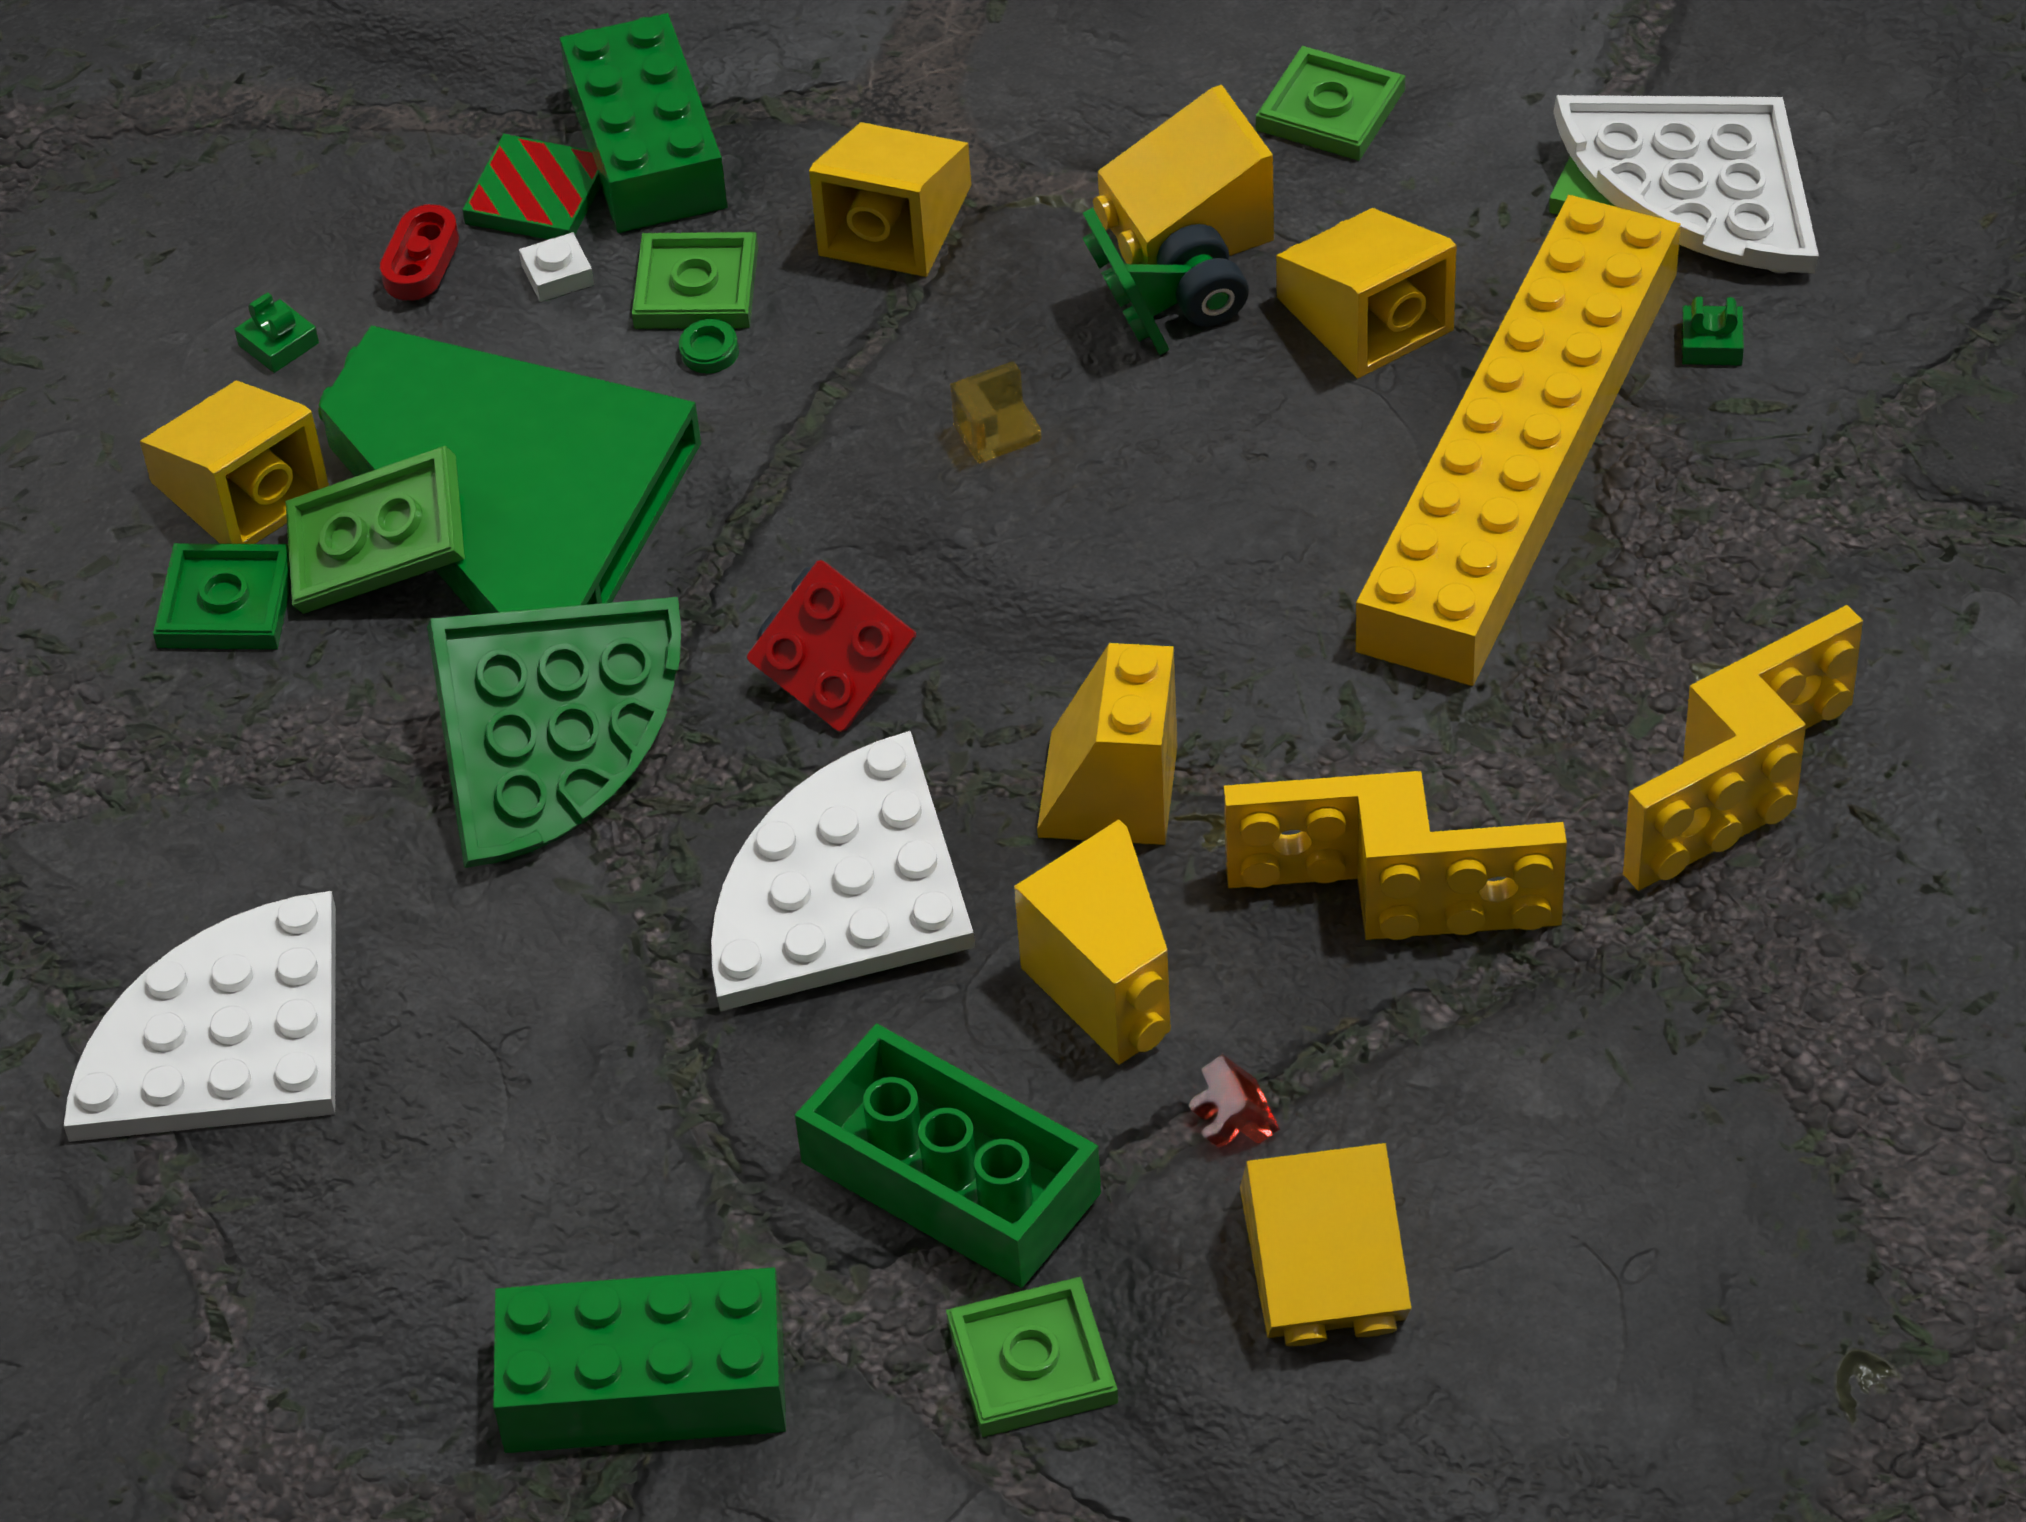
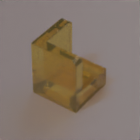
M1015 362L1000 365L950 384L954 427L978 464L1037 443L1042 439L1040 426L1023 402L1021 371Z

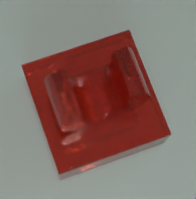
M1223 1054L1201 1069L1210 1089L1201 1091L1194 1096L1189 1103L1191 1111L1204 1120L1219 1111L1217 1119L1201 1131L1204 1138L1220 1147L1230 1143L1240 1131L1257 1144H1260L1280 1130L1255 1077Z

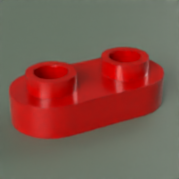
M427 204L415 207L403 215L380 262L383 285L389 295L396 299L413 301L424 298L436 290L459 242L456 218L452 211L444 206Z

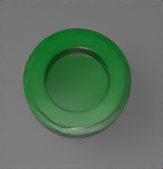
M705 319L695 322L683 331L679 339V349L683 363L689 369L699 373L723 371L729 368L739 356L736 332L732 326L721 320Z

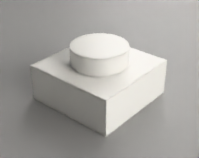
M573 232L519 249L522 268L539 302L594 285L592 268Z

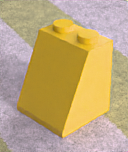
M1222 84L1210 88L1098 170L1099 196L1094 197L1093 207L1105 230L1111 229L1118 239L1120 252L1127 264L1157 265V254L1163 242L1175 231L1194 224L1208 225L1217 230L1228 248L1229 256L1274 240L1273 154Z
M860 122L820 156L809 170L818 256L927 277L972 185L968 143Z
M1371 208L1348 220L1341 221L1336 226L1302 243L1295 244L1276 255L1277 298L1357 379L1454 330L1456 244L1446 236Z
M237 380L140 440L151 483L220 544H256L287 524L285 501L329 486L312 411L303 404Z
M1108 644L1051 731L1037 827L1038 838L1087 840L1119 819L1127 826L1132 843L1166 845L1177 755L1174 646Z
M1118 819L1016 884L1014 891L1021 969L1120 1065L1138 1052L1149 1051L1158 1045L1164 1036L1171 1031L1167 946L1128 828Z
M1386 1143L1246 1162L1240 1184V1192L1267 1338L1284 1336L1286 1346H1304L1326 1341L1327 1330L1354 1327L1356 1337L1379 1336L1397 1331L1396 1321L1406 1320L1412 1308Z

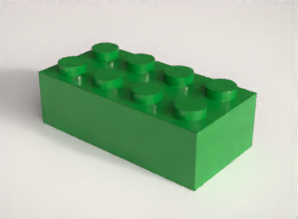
M669 14L642 17L634 21L598 29H588L580 33L559 37L567 89L588 150L592 151L599 172L601 188L617 233L728 208L722 157Z
M877 1023L795 1114L801 1163L1020 1288L1024 1287L1101 1194L1099 1148L1097 1144Z
M775 1267L495 1288L493 1408L504 1452L516 1453L786 1432L783 1313Z

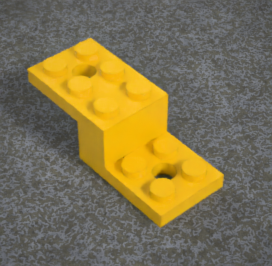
M1848 605L1690 685L1683 763L1629 791L1623 875L1638 891L1659 880H1669L1677 876L1687 865L1712 852L1727 850L1740 837L1765 824L1780 822L1796 808L1805 729L1822 720L1837 718L1853 703L1863 620Z
M1421 771L1224 785L1225 855L1228 888H1265L1279 884L1330 883L1337 880L1358 879L1365 940L1385 938L1402 940L1412 936L1451 933L1468 935L1478 931L1518 928L1534 930L1545 926L1562 925L1567 849L1563 822L1430 832ZM1290 830L1302 831L1300 833L1292 835L1281 834L1285 831ZM1495 877H1506L1502 880L1487 881Z

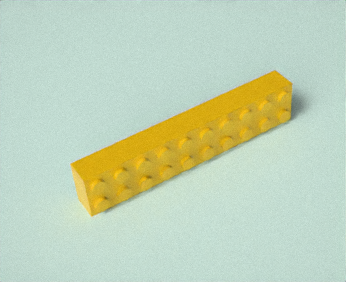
M1568 194L1356 601L1357 653L1474 686L1677 275L1681 223Z

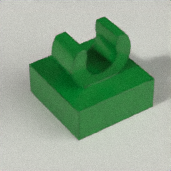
M268 292L249 304L251 318L234 328L238 346L273 373H276L319 344L316 326L281 299L274 302L272 295Z
M1695 297L1691 306L1683 305L1681 322L1682 364L1742 365L1744 351L1743 306H1737L1735 298L1727 297L1726 306H1703V297Z

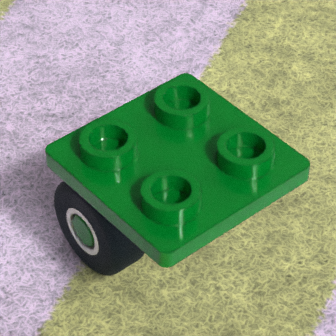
M1093 207L1083 212L1092 231L1090 234L1082 237L1099 269L1107 264L1111 266V268L1101 273L1120 307L1131 303L1132 306L1122 312L1137 340L1141 342L1150 337L1159 355L1170 349L1153 316L1178 303L1184 315L1191 323L1209 327L1230 320L1244 307L1249 296L1248 282L1240 268L1229 260L1228 248L1218 231L1213 227L1194 224L1172 233L1163 242L1158 251L1157 265L1124 264Z

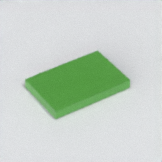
M446 446L285 501L292 605L303 614L465 559L456 455Z

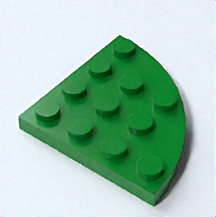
M678 597L430 619L427 631L464 868L508 860L530 853L560 839L584 824L601 810L630 780L650 750L665 720L672 696L675 675L680 662L681 621Z

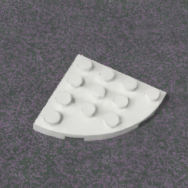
M1556 95L1553 113L1559 134L1568 153L1583 175L1613 205L1681 223L1679 244L1696 252L1732 263L1768 269L1775 273H1815L1819 255L1783 97Z
M911 731L876 741L850 752L821 768L792 789L767 813L751 832L735 857L724 881L714 916L711 939L712 971L720 1011L975 948L974 932Z
M332 891L295 896L234 915L178 945L142 973L104 1015L89 1039L75 1069L67 1097L64 1129L69 1142L335 1115L336 906Z

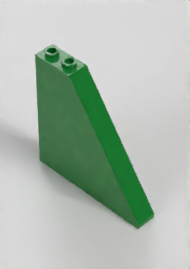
M372 325L358 346L352 347L348 352L343 370L332 387H327L322 393L318 408L319 418L324 423L329 448L354 477L442 446L448 447L456 455L465 559L437 568L435 571L473 615L612 603L701 445L696 402Z

